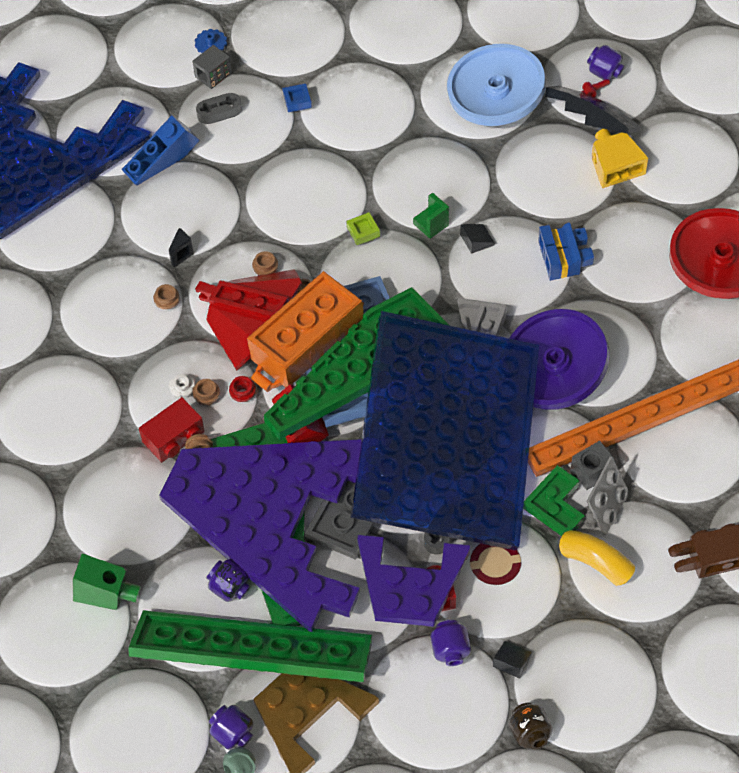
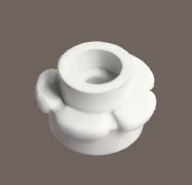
M179 374L175 379L170 380L169 389H171V394L175 398L180 399L183 397L187 399L193 394L195 386L193 378L188 377L186 374Z

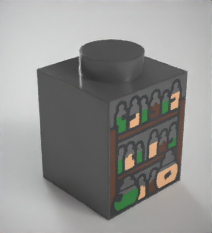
M214 45L192 61L195 78L210 89L232 74L229 54L224 50L221 51Z

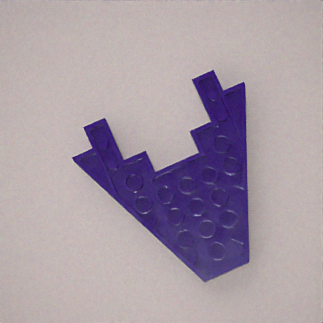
M391 438L182 449L159 496L166 506L226 559H231L247 573L248 578L296 621L308 631L313 632L322 609L350 618L360 594V588L308 571L317 552L316 546L294 539L293 535L311 495L338 504L347 481H351L400 497L410 475V468L386 461L393 445Z

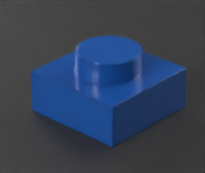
M306 83L282 88L288 112L312 108Z

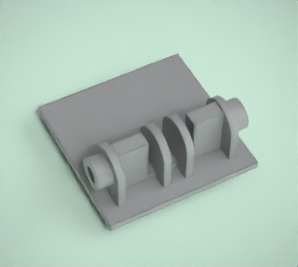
M609 457L587 499L589 509L584 518V524L587 527L594 528L595 525L599 526L603 535H607L611 525L615 523L617 513L622 503L627 500L629 492L613 457Z

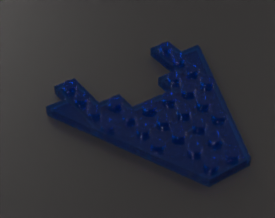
M18 62L7 78L0 77V240L142 147L152 137L151 131L136 126L145 114L144 108L122 100L98 134L76 126L65 143H61L27 130L36 118L34 110L19 105L41 76L39 69Z

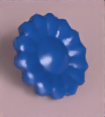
M217 29L203 30L195 38V48H197L198 52L203 53L214 45L222 51L227 46V37Z

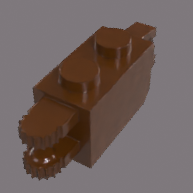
M727 524L721 529L713 531L701 530L690 536L689 541L671 546L668 549L671 557L690 555L689 558L679 560L674 564L675 571L681 573L696 570L697 576L700 579L738 570L739 524Z

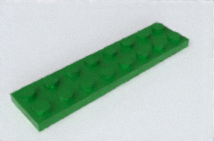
M143 610L128 648L129 657L364 682L372 646V635L314 629L313 632H310L304 627Z

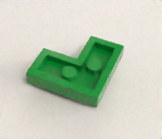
M557 465L525 499L522 508L560 536L569 530L575 531L584 522L585 515L565 501L578 488L580 480Z

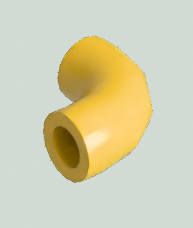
M569 530L560 539L559 547L563 556L591 566L616 586L625 584L635 572V565L624 554L591 534Z

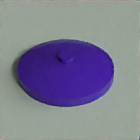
M570 309L544 311L524 321L509 337L502 355L503 376L513 394L529 406L545 410L570 407L591 395L604 379L610 360L608 342L600 326L592 318L581 312Z

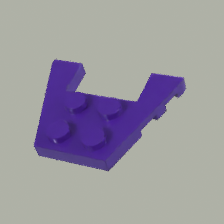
M358 535V547L375 621L434 627L449 597V592L454 582L457 581L465 560L470 555V545L444 543L441 570L382 565L384 537Z

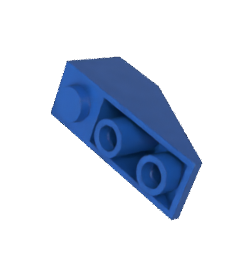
M171 115L122 168V171L138 186L183 159L200 140L185 124Z

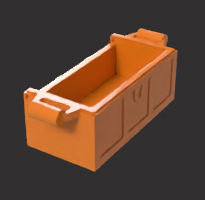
M323 271L247 338L251 360L258 365L251 379L266 392L281 385L285 388L290 384L293 385L337 341L340 342L348 334V330L353 324L357 325L363 319L364 302ZM264 370L276 381L272 383L260 372Z

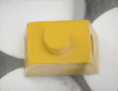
M601 129L595 134L597 141L593 143L592 161L602 189L646 174L648 157L627 133L621 132L611 135L609 130Z

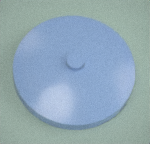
M511 44L486 45L467 53L453 66L447 80L448 96L453 109L467 121L484 126L505 125L527 116L540 103L546 86L544 69L538 58L530 51Z

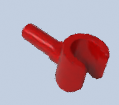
M603 80L593 85L590 82H585L581 92L596 97V91L610 84V81Z

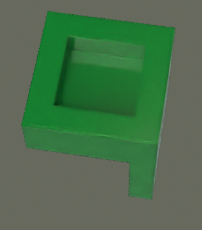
M434 193L428 195V208L413 218V225L429 239L433 238L449 226V206Z

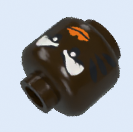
M523 703L513 710L509 718V727L518 745L523 748L540 749L547 744L552 736L553 727L543 707L537 704Z

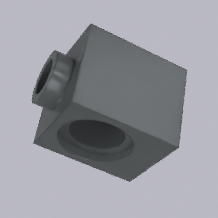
M598 441L572 456L570 473L580 480L579 483L588 490L595 486L609 457L613 456L601 441ZM587 465H592V466H595L596 468L591 469V468H588V467H586V466H587Z

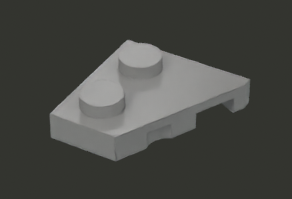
M458 298L457 303L467 349L493 354L508 313L507 305Z

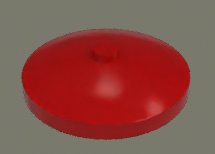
M726 208L702 210L685 218L675 229L669 248L670 263L677 277L692 290L713 298L731 299L739 297V211Z

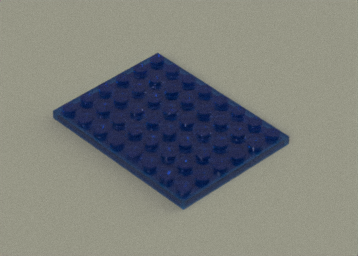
M381 311L350 518L517 550L520 545L539 345Z

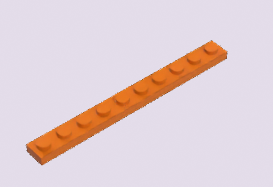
M739 359L524 450L523 456L535 476L538 477L552 471L557 465L561 467L571 463L572 456L598 441H601L606 448L738 392Z

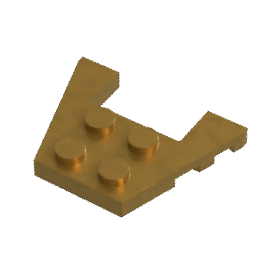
M281 673L253 699L289 773H306L315 765V760L296 740L337 701L359 721L379 704V698L339 679Z

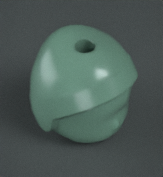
M236 747L230 750L223 758L225 773H254L257 767L254 755L244 747Z

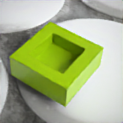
M370 212L346 221V227L356 245L380 237V230Z

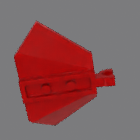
M295 269L235 279L228 282L220 280L217 286L199 281L195 290L198 293L201 292L199 299L210 303L206 320L236 371L251 358L247 338L295 297L300 289L302 282Z

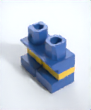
M570 222L558 229H551L550 225L539 226L538 243L550 281L580 275L581 267L593 264L594 255L592 248L578 249V246L587 245L588 238L585 228L572 229Z

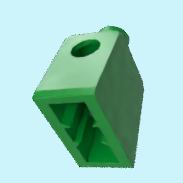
M81 554L73 577L74 602L112 610L118 609L121 599L137 602L141 586L126 582L125 568L86 554Z

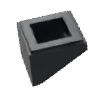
M484 224L460 225V236L471 254L495 245Z
M181 228L177 230L169 247V255L173 267H176L194 254L191 237Z
M504 641L493 659V667L520 679L532 652Z

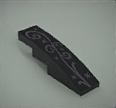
M562 86L546 87L545 97L566 101L565 111L586 115L585 125L627 134L640 132L641 127L621 111L600 99Z

